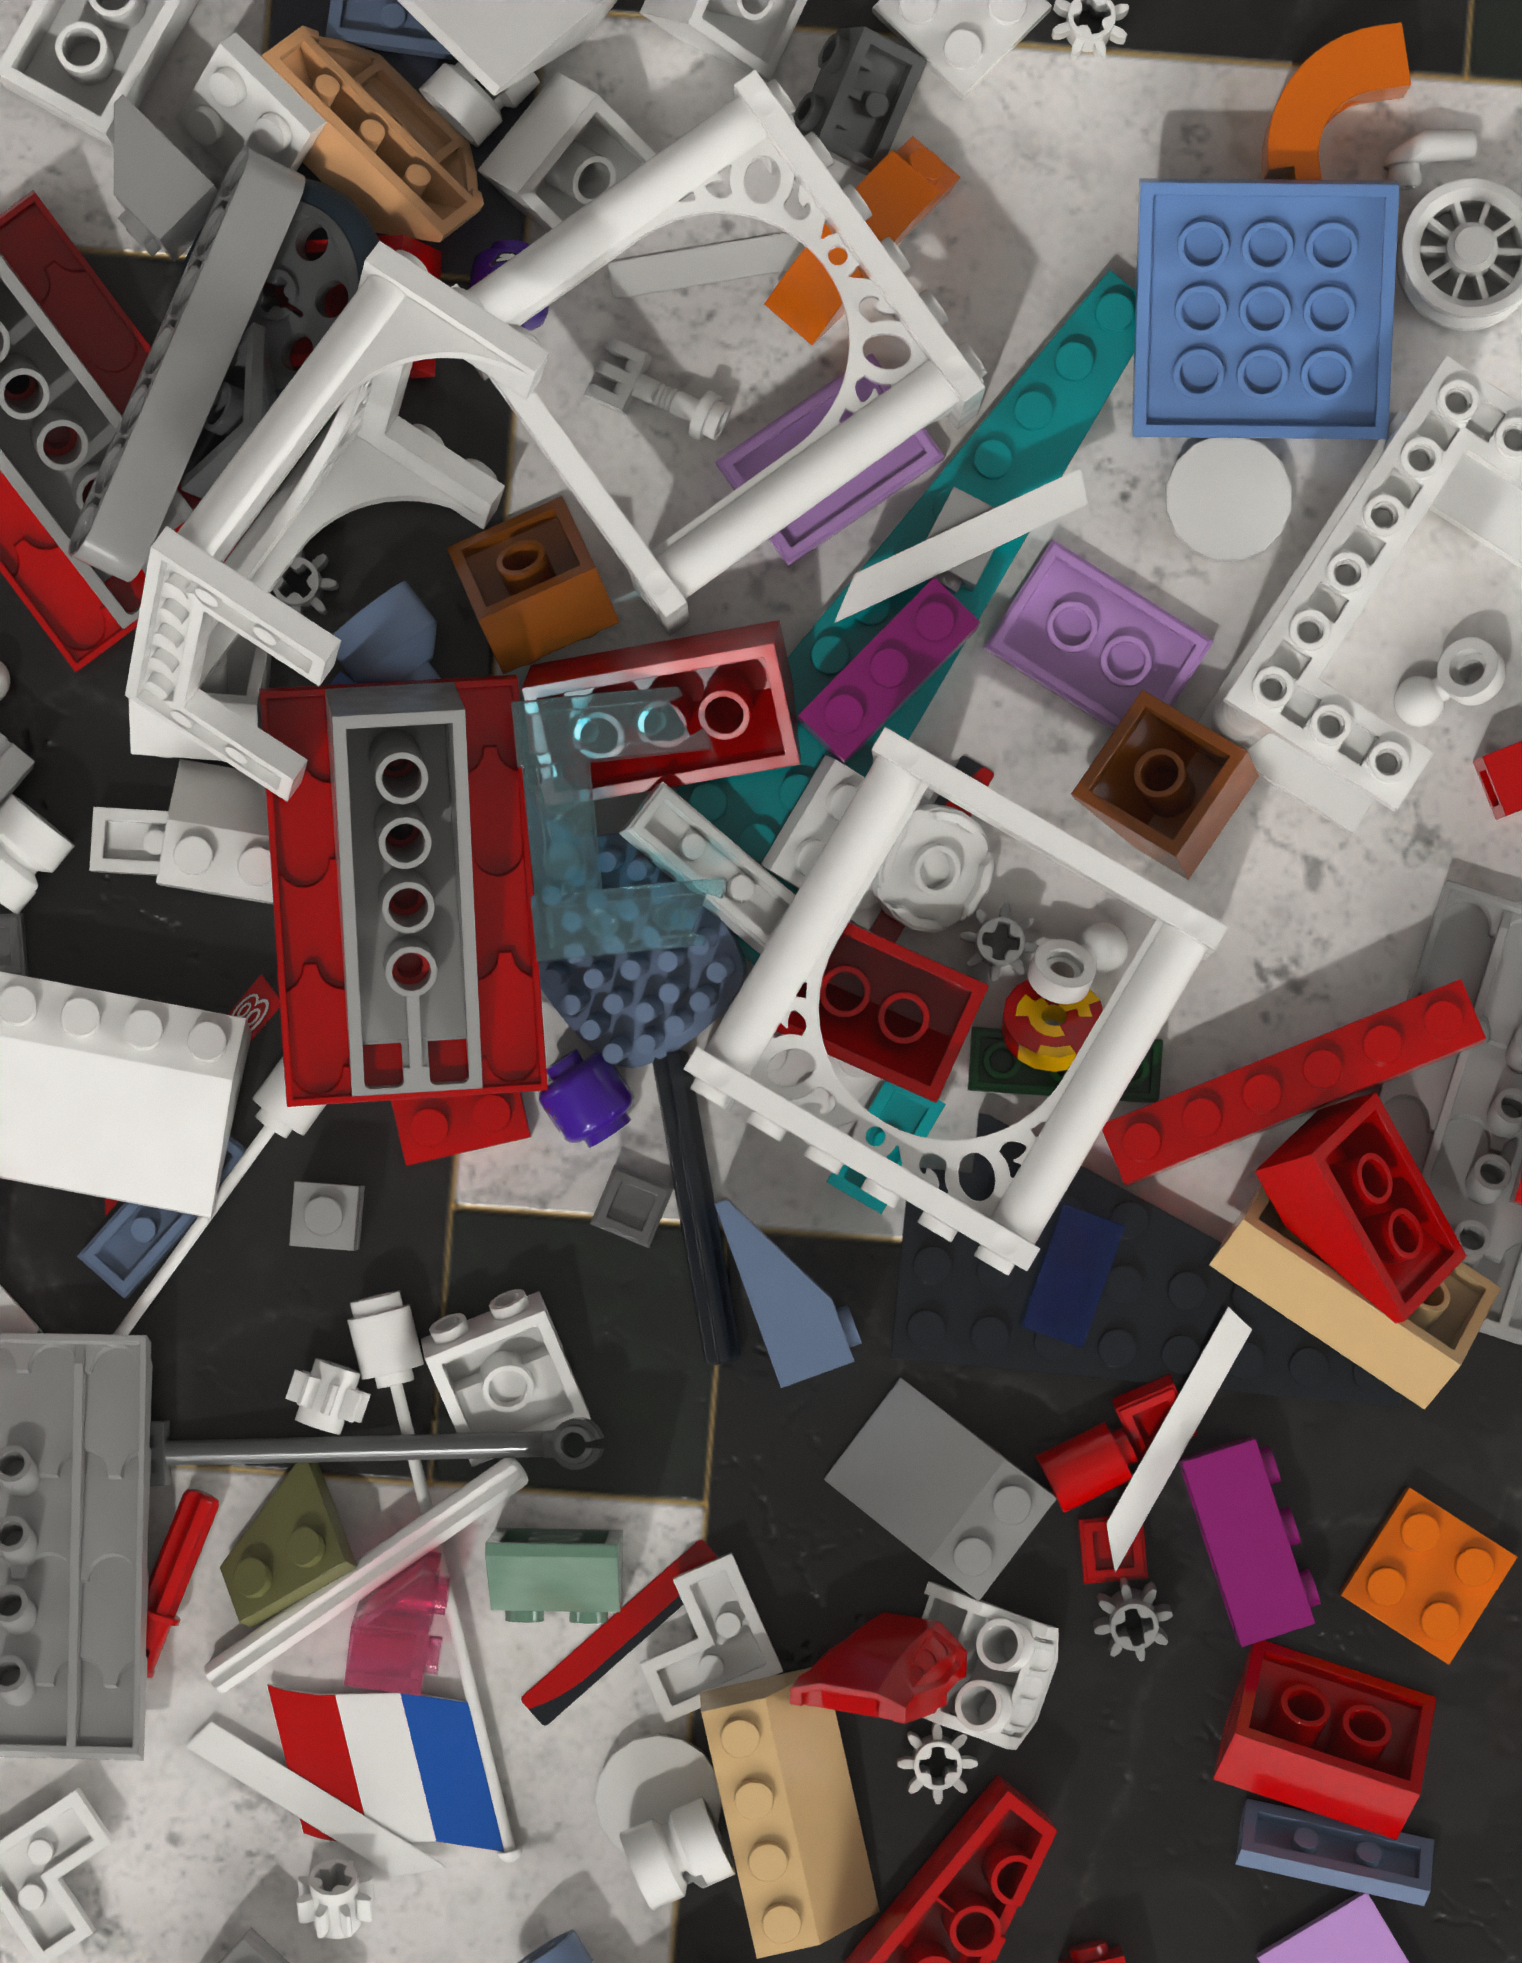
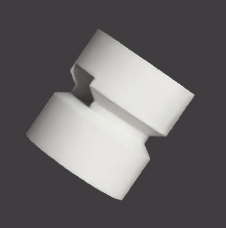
M460 62L456 65L444 63L419 88V91L428 103L467 141L478 147L502 122L500 110L504 106L516 108L540 83L534 72L493 96L486 88L484 90L474 81L476 78Z
M12 793L0 805V903L15 914H19L37 893L38 882L35 874L38 871L53 873L75 845L51 823Z
M703 1796L670 1810L668 1823L662 1825L652 1818L619 1834L631 1870L652 1911L685 1897L687 1884L694 1882L703 1889L736 1874L725 1841Z

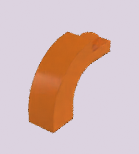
M1402 22L1363 28L1345 34L1320 48L1299 67L1285 86L1270 116L1265 131L1261 161L1262 179L1322 180L1319 144L1326 125L1335 116L1356 105L1404 98L1411 86Z
M912 136L897 152L892 150L855 189L864 199L872 213V217L865 222L878 240L881 242L886 237H890L898 245L952 191L961 177L935 153ZM824 224L822 239L832 234L826 224ZM806 247L764 303L765 306L811 345L821 338L845 314L841 297L832 278L815 255ZM835 248L829 252L828 258L832 264L842 265L847 260V254L843 249ZM858 268L849 276L865 279Z

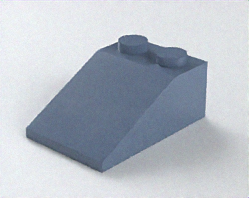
M728 1198L716 1202L717 1213L780 1387L783 1388L855 1362L850 1348L862 1344L848 1305L835 1309L831 1296Z

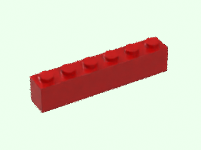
M1459 979L1106 1122L1102 1131L1123 1183L1128 1187L1485 1042L1486 1037L1463 981Z

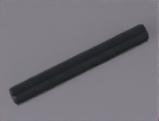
M677 1050L675 1052H666V1057L660 1060L655 1057L652 1064L703 1357L707 1365H719L740 1359L741 1350L696 1092L690 1089L694 1082L693 1075L684 1070L690 1057L687 1051Z

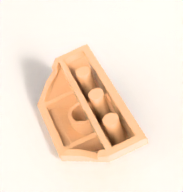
M302 25L261 55L327 122L303 160V163L323 183L347 195L368 217L375 233L387 235L404 234L413 239L440 243L481 210L484 202L482 193L478 191L477 172L470 143L380 54L343 40L319 36L317 30Z

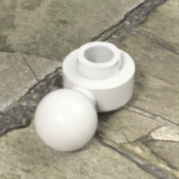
M1477 637L1459 639L1449 645L1442 653L1437 666V677L1430 679L1416 676L1400 684L1394 695L1396 714L1403 722L1410 726L1424 727L1432 724L1440 717L1445 701L1450 698L1468 706L1486 703L1498 694L1505 682V662L1502 656L1487 641ZM1484 668L1483 675L1475 683H1468V678L1474 670Z
M1097 922L1088 926L1082 932L1078 943L1066 939L1045 941L1036 949L1029 966V982L1040 996L1058 1004L1079 1002L1088 994L1096 972H1111L1124 963L1129 951L1128 939L1124 931L1117 925L1110 922Z

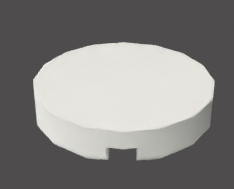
M1208 438L1194 444L1175 463L1165 486L1166 513L1174 535L1192 553L1214 562L1242 561L1263 553L1283 532L1292 510V486L1283 463L1264 444L1250 438Z
M931 803L917 806L871 884L872 892L884 913L912 930L931 933L947 930V926L953 925L958 920L964 922L972 916L989 892L994 871L992 851L988 850L987 841L984 838L986 834L980 824L953 807Z
M661 1733L633 1738L612 1753L599 1774L594 1801L600 1827L614 1847L624 1852L619 1835L620 1832L652 1818L662 1825L668 1823L670 1810L702 1796L718 1824L722 1805L714 1767L704 1751L682 1738Z

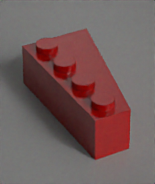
M997 1774L844 1963H992V1961H996L1006 1941L1005 1934L1018 1906L1022 1907L1058 1831L1048 1815Z

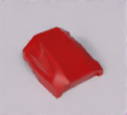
M883 1612L865 1623L845 1640L829 1649L809 1671L801 1674L790 1688V1704L826 1708L893 1720V1722L906 1724L934 1714L938 1708L947 1705L950 1689L958 1681L966 1677L968 1651L941 1621Z

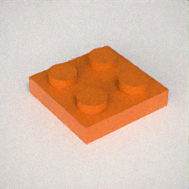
M1406 1486L1338 1594L1449 1665L1516 1561L1517 1556Z

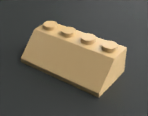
M1261 1183L1230 1228L1209 1266L1229 1278L1235 1284L1241 1286L1424 1410L1462 1365L1501 1287L1461 1262L1406 1321L1395 1324L1285 1227Z
M812 1667L700 1692L701 1714L757 1959L821 1945L880 1912L836 1711L808 1705L790 1704V1688L801 1674L809 1671Z

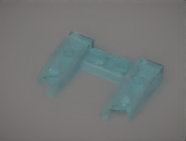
M678 687L511 702L517 767L522 768L535 894V896L530 897L538 962H555L705 946L707 937L696 934L693 930L706 895L709 894L720 899L723 898L726 890V878L602 889L590 763L712 749V740L706 730L701 729L690 735L671 705V701H675L683 695Z

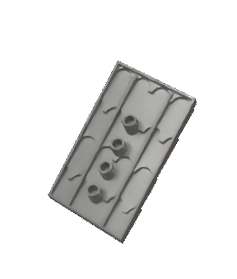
M1447 880L1442 888L1437 907L1434 911L1406 1001L1462 979L1486 1040L1480 1045L1381 1084L1378 1096L1465 1251L1467 1257L1462 1262L1501 1287L1479 1332L1522 1345V1206L1509 1202L1522 1162V903Z
M0 1333V1757L144 1761L148 1664L146 1657L149 1583L147 1552L152 1452L150 1449L153 1372L151 1341L147 1335Z

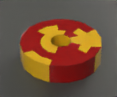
M1028 979L1018 984L1006 998L1001 1025L1005 1045L1019 1061L1034 1069L1051 1072L1068 1070L1102 1013L1103 1007L1100 999L1091 989H1089L1084 999L1073 1004L1051 1002L1040 996L1032 988ZM1054 1020L1061 1024L1053 1026L1045 1023V1021Z

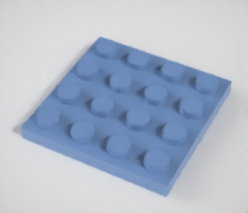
M1139 178L1132 401L1133 437L1388 439L1400 184L1397 181Z

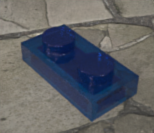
M1063 1204L1020 1326L1083 1348L1125 1226Z

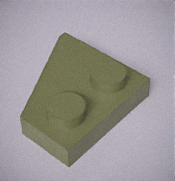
M319 1462L296 1463L220 1566L239 1623L253 1628L357 1568Z

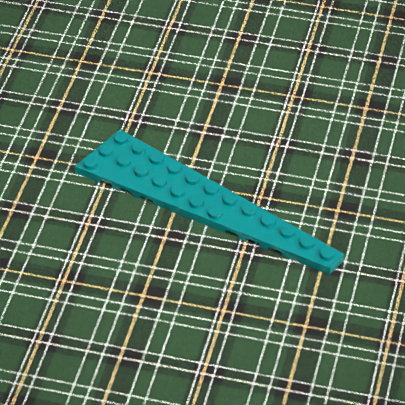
M1111 270L1106 273L861 570L926 541L953 487L996 508L1063 476L1134 354L1136 291ZM1030 532L995 548L973 592L961 586L957 594L951 593L978 620ZM928 580L834 623L851 582L846 586L788 656L793 679L797 721L798 715L929 583ZM964 644L845 764L847 767L866 777L874 763L872 748L885 727L909 741ZM798 722L801 753L800 765L681 785L676 791L679 796L760 865L824 756L827 755L834 758ZM767 870L793 894H797L798 888ZM735 933L745 958L755 965L760 954Z

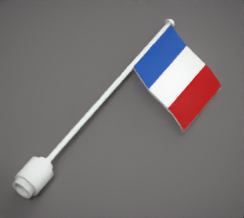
M400 1290L350 1302L353 1318L347 1321L361 1378H375L377 1389L390 1387L401 1434H415L402 1383L414 1380L412 1368L423 1365L424 1361L410 1304L403 1305ZM408 1460L422 1515L432 1508L421 1460ZM440 1544L430 1553L467 1701L405 1691L318 1694L286 1689L270 1683L267 1686L289 1770L408 1843L442 1842L499 1851L497 1854L502 1861L512 1863L521 1857L522 1846L515 1847L442 1544ZM300 1819L304 1834L323 1840L336 1841Z

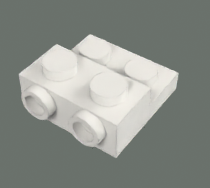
M522 1289L504 1292L490 1302L489 1308L491 1311L469 1320L462 1313L447 1315L431 1325L429 1328L431 1335L421 1339L424 1359L457 1433L555 1430L562 1422L572 1418L584 1417L589 1420L591 1419L540 1291L526 1296ZM494 1458L469 1459V1462L474 1467Z

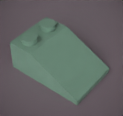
M495 1528L485 1542L491 1610H505V1621L522 1623L543 1622L544 1611L570 1612L569 1622L599 1624L608 1622V1612L621 1611L623 1530Z

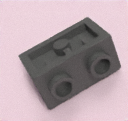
M865 26L839 28L835 34L828 38L821 49L818 58V67L821 70L812 91L803 97L794 115L796 127L803 136L813 131L833 159L867 176L888 155L927 59Z

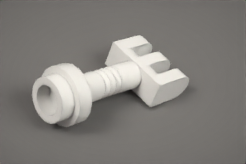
M611 337L606 350L613 356L626 360L627 363L624 369L600 360L595 373L616 383L613 392L600 385L589 383L584 396L623 415H626L635 397L646 403H653V406H658L667 412L670 411L671 414L690 422L689 436L699 441H702L705 437L717 440L726 425L731 410L730 405L722 402L721 394L707 390L703 397L699 399L686 392L678 391L677 388H672L670 385L667 386L666 383H661V381L645 374L652 360L649 353Z

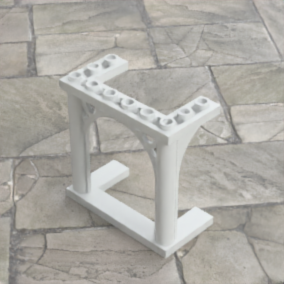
M753 70L734 84L733 100L467 290L481 301L486 311L508 325L517 324L521 326L651 232L671 222L704 214L741 215L771 224L787 232L809 249L832 278L844 306L849 331L848 363L844 380L832 407L821 423L797 446L651 551L536 392L533 390L527 400H525L475 367L484 381L490 378L630 573L632 586L669 637L690 622L688 604L685 600L687 597L922 428L937 420L948 417L955 428L959 429L978 415L986 388L982 377L987 374V371L978 356L966 342H963L958 347L955 346L942 328L949 319L941 305L927 289L918 295L904 275L911 267L901 250L890 237H886L881 242L878 240L865 222L872 217V213L864 199L851 184L841 189L827 169L834 164V161L824 144L813 131L805 136L801 134L791 115L796 111L795 106L787 93L775 79L765 84L756 70ZM759 158L771 174L777 170L780 172L778 190L773 198L765 203L752 201L747 195L744 186L748 168ZM730 166L729 183L731 194L725 198L713 196L706 188L711 184L723 182V178L719 173ZM794 181L799 187L798 201L801 208L804 209L806 205L810 206L809 215L799 220L790 216L784 207L792 193ZM691 193L694 194L693 201L680 202ZM825 223L832 234L822 239L821 236ZM835 248L843 249L847 254L846 262L842 265L832 264L828 258L831 250ZM858 268L865 279L849 276ZM456 283V284H455L454 286H452L451 288H453V287H459V286H458V284ZM864 299H877L878 302H875L873 307L883 315H892L895 320L886 319L873 323L868 322L861 314L859 306ZM890 335L904 341L911 351L909 361L901 367L883 369L873 365L866 359L863 354V347L872 337ZM865 377L875 384L890 386L891 388L881 395H878L874 388L870 397L865 402H861L856 394L855 386L858 381ZM845 410L853 414L844 422H839Z
M379 241L364 261L358 290L209 491L178 532L166 526L151 546L125 696L288 802L302 782L308 760L200 690V687L239 634L314 684L321 685L335 665L341 640L271 595L270 592L310 539L337 518L351 511L383 502L419 501L451 508L484 529L497 511L505 485L497 481L496 475L489 467L475 459L469 458L465 460L445 447L442 439L430 428L422 424L412 425L398 416L414 361L434 358L464 359L527 400L541 380L550 352L541 347L539 340L526 328L517 324L508 325L486 311L481 301L471 292L460 287L451 288L428 273L426 266L411 253L403 250L394 251Z
M1448 355L1444 357L1409 413L1405 414L1398 410L1389 423L1388 439H1379L1197 721L1248 751L1259 776L1349 834L1355 832L1375 800L1394 812L1397 811L1435 753L1320 679L1428 509L1522 569V403Z
M885 727L872 748L874 763L707 1047L705 1050L696 1047L684 1070L696 1077L690 1087L693 1091L728 1111L731 1110L735 1101L752 1109L753 1111L747 1120L749 1124L780 1142L787 1131L810 1144L804 1153L805 1157L838 1175L844 1164L867 1177L860 1189L894 1209L900 1198L905 1199L923 1210L918 1220L919 1224L950 1242L953 1241L958 1231L980 1244L974 1254L975 1257L1009 1276L1015 1265L1025 1271H1028L1040 1251V1248L1035 1246L1036 1241L1201 960L1204 959L1206 961L1213 954L1229 927ZM934 792L1155 920L1071 1066L1052 1094L1037 1109L1019 1122L986 1136L964 1140H939L916 1136L883 1122L867 1111L855 1100L837 1076L823 1043L819 1017L820 989L823 975L836 943L923 796L930 800ZM807 983L806 998L797 997L802 985ZM792 1011H797L805 1019L806 1030L802 1036L787 1034L773 1038L780 1024L788 1028V1020ZM797 1049L806 1051L815 1060V1069L812 1075L797 1085L781 1086L772 1082L768 1077L770 1061L776 1055L786 1050ZM819 1087L826 1089L835 1097V1106L828 1113H820L819 1111L823 1106L816 1102L804 1103L801 1106L791 1102L792 1100L809 1095ZM857 1121L853 1137L837 1129L840 1126ZM1044 1122L1045 1126L1039 1136L1035 1137L1031 1129ZM872 1127H880L885 1132V1140L879 1146H872L866 1140V1133ZM1007 1142H1018L1026 1146L1025 1152L1013 1160V1162L1021 1164L1014 1178L1010 1176L1007 1161L999 1152ZM896 1146H899L902 1166L886 1158ZM933 1153L946 1161L945 1183L948 1193L939 1189L938 1177L934 1171L927 1168L925 1174L921 1172L919 1162L924 1155ZM970 1153H979L986 1157L995 1173L994 1191L984 1201H975L968 1197L959 1182L958 1170L960 1162L964 1156Z

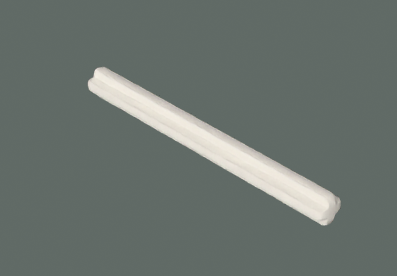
M503 1458L355 1560L357 1564L356 1569L284 1609L205 1664L204 1672L211 1685L220 1693L227 1692L522 1489L529 1480L521 1464L515 1458Z

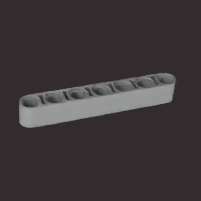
M248 147L242 148L230 164L76 522L68 546V554L71 557L126 582L132 581L142 569L300 202L305 186L304 175Z

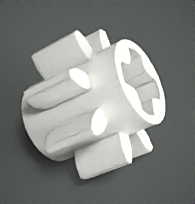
M1066 0L1055 1L1053 10L1057 15L1066 18V22L1054 27L1051 36L1053 40L1067 38L1068 42L1072 45L1070 60L1074 61L1077 59L1081 51L1094 52L1095 58L1101 63L1104 62L1106 56L1105 45L1109 40L1116 44L1124 45L1127 33L1114 24L1115 21L1123 19L1128 14V4L1114 6L1111 0H1073L1072 3ZM1089 10L1093 19L1104 18L1099 33L1092 34L1088 25L1077 26L1082 11Z
M315 1358L311 1372L305 1370L302 1372L295 1369L285 1399L296 1402L299 1405L295 1420L338 1435L341 1434L345 1420L352 1423L354 1421L361 1423L371 1395L357 1388L361 1373L319 1358Z
M934 1722L932 1725V1735L926 1736L923 1739L912 1731L907 1733L908 1740L914 1747L913 1755L897 1758V1766L903 1769H914L916 1776L910 1780L907 1787L910 1794L918 1792L924 1785L932 1789L933 1799L936 1804H941L943 1790L951 1786L965 1794L968 1790L964 1780L960 1777L962 1768L972 1769L978 1766L976 1757L970 1755L960 1756L958 1749L965 1744L967 1734L958 1732L952 1739H949L942 1735L941 1725ZM942 1747L946 1758L955 1760L954 1765L944 1766L942 1777H931L929 1767L919 1765L920 1760L929 1759L932 1754V1748Z
M341 1859L321 1861L312 1869L309 1877L299 1876V1898L296 1899L299 1923L314 1921L318 1938H349L360 1928L362 1921H373L372 1901L375 1899L372 1875L358 1877L354 1861L349 1860L347 1862Z

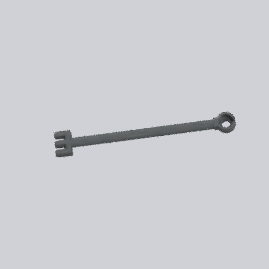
M578 1417L562 1422L555 1430L536 1432L170 1440V1420H159L150 1422V1449L152 1450L150 1486H167L172 1484L171 1466L544 1457L555 1458L561 1466L570 1470H581L594 1464L602 1456L605 1447L588 1446L581 1456H572L565 1448L564 1441L569 1433L576 1432L584 1438L585 1442L604 1438V1435L594 1421Z

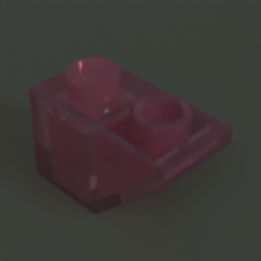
M430 1551L358 1602L350 1630L344 1680L345 1686L421 1696L426 1674L438 1675L443 1636L432 1635L434 1614L444 1616L446 1614L451 1577L439 1575L442 1553Z

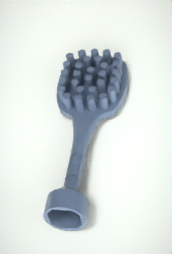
M403 581L367 605L333 634L341 640L336 658L356 684L442 679L429 663L434 655L438 621L409 584ZM526 784L540 987L575 1034L594 1052L602 1053L606 1062L626 1068H637L653 1063L655 1057L660 1060L666 1057V1052L677 1051L711 1025L731 1004L740 991L745 980L746 961L738 938L723 921L713 915L623 838L619 832L604 835L582 832L550 808Z

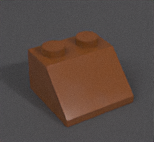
M562 496L446 547L503 675L522 666L531 665L546 655L580 640L591 638L600 631L620 623L597 568Z
M1142 690L1071 795L1137 850L1189 880L1259 775L1248 751Z

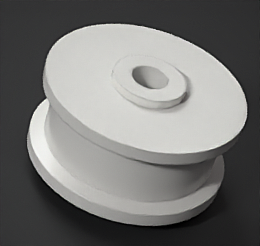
M1466 178L1454 180L1435 188L1416 205L1400 237L1396 253V271L1399 284L1405 297L1415 310L1429 321L1453 330L1472 331L1487 328L1503 321L1521 305L1522 198L1517 193L1494 181Z

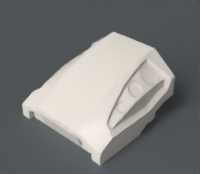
M928 1581L924 1594L929 1595V1599L922 1618L941 1621L968 1653L966 1677L958 1681L950 1689L947 1705L938 1708L934 1714L922 1718L1002 1748L1017 1750L1038 1720L1058 1663L1059 1628L1010 1612L982 1600L977 1601L970 1595Z

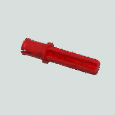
M186 1489L183 1492L149 1578L146 1633L147 1678H153L155 1666L171 1626H179L181 1619L176 1613L219 1507V1500L198 1489Z

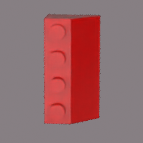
M780 620L532 664L522 686L550 808L652 791L655 785L661 782L666 783L669 787L801 764L793 679Z

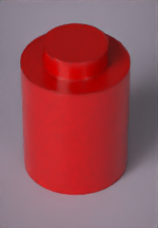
M1105 1422L1036 1455V1459L1063 1513L1130 1481L1132 1475L1128 1467L1139 1462L1122 1427L1110 1432Z

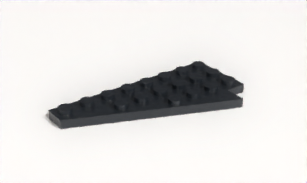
M978 1113L976 1138L1001 1131L1009 1127V1125L989 1114ZM1007 1142L999 1151L1007 1161L1012 1178L1015 1177L1021 1164L1013 1162V1160L1020 1157L1026 1150V1146L1018 1142ZM974 1153L972 1173L958 1171L959 1182L968 1197L975 1201H984L994 1191L995 1173L986 1157L979 1153ZM1080 1166L1036 1241L1035 1246L1039 1247L1040 1251L1028 1271L1015 1265L1009 1276L975 1257L974 1254L980 1244L958 1231L953 1241L950 1242L919 1224L918 1220L923 1210L905 1201L891 1358L1150 1383L1171 1374L1175 1385L1183 1387L1229 1307L1252 1331L1219 1390L1401 1408L1402 1394L1396 1392L1362 1367L1344 1357L1338 1351L1209 1266L1222 1242L1083 1166ZM920 1168L921 1172L925 1174L927 1168ZM931 1169L938 1177L939 1189L948 1193L945 1183V1170Z

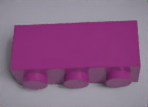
M934 577L798 715L797 722L836 760L845 765L977 631L980 621Z
M1248 1435L1180 1457L1178 1464L1236 1642L1241 1647H1245L1315 1624L1311 1607L1321 1604L1319 1594L1310 1569L1305 1568L1298 1571L1291 1546L1300 1544L1301 1540L1289 1506L1278 1509L1271 1485L1281 1482L1270 1446L1258 1448L1256 1439Z

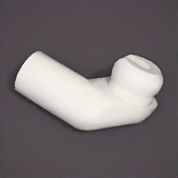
M1471 129L1422 130L1388 152L1383 166L1384 169L1388 170L1387 180L1397 181L1400 184L1399 190H1410L1419 187L1422 183L1423 178L1420 166L1432 161H1471L1477 149L1476 135Z

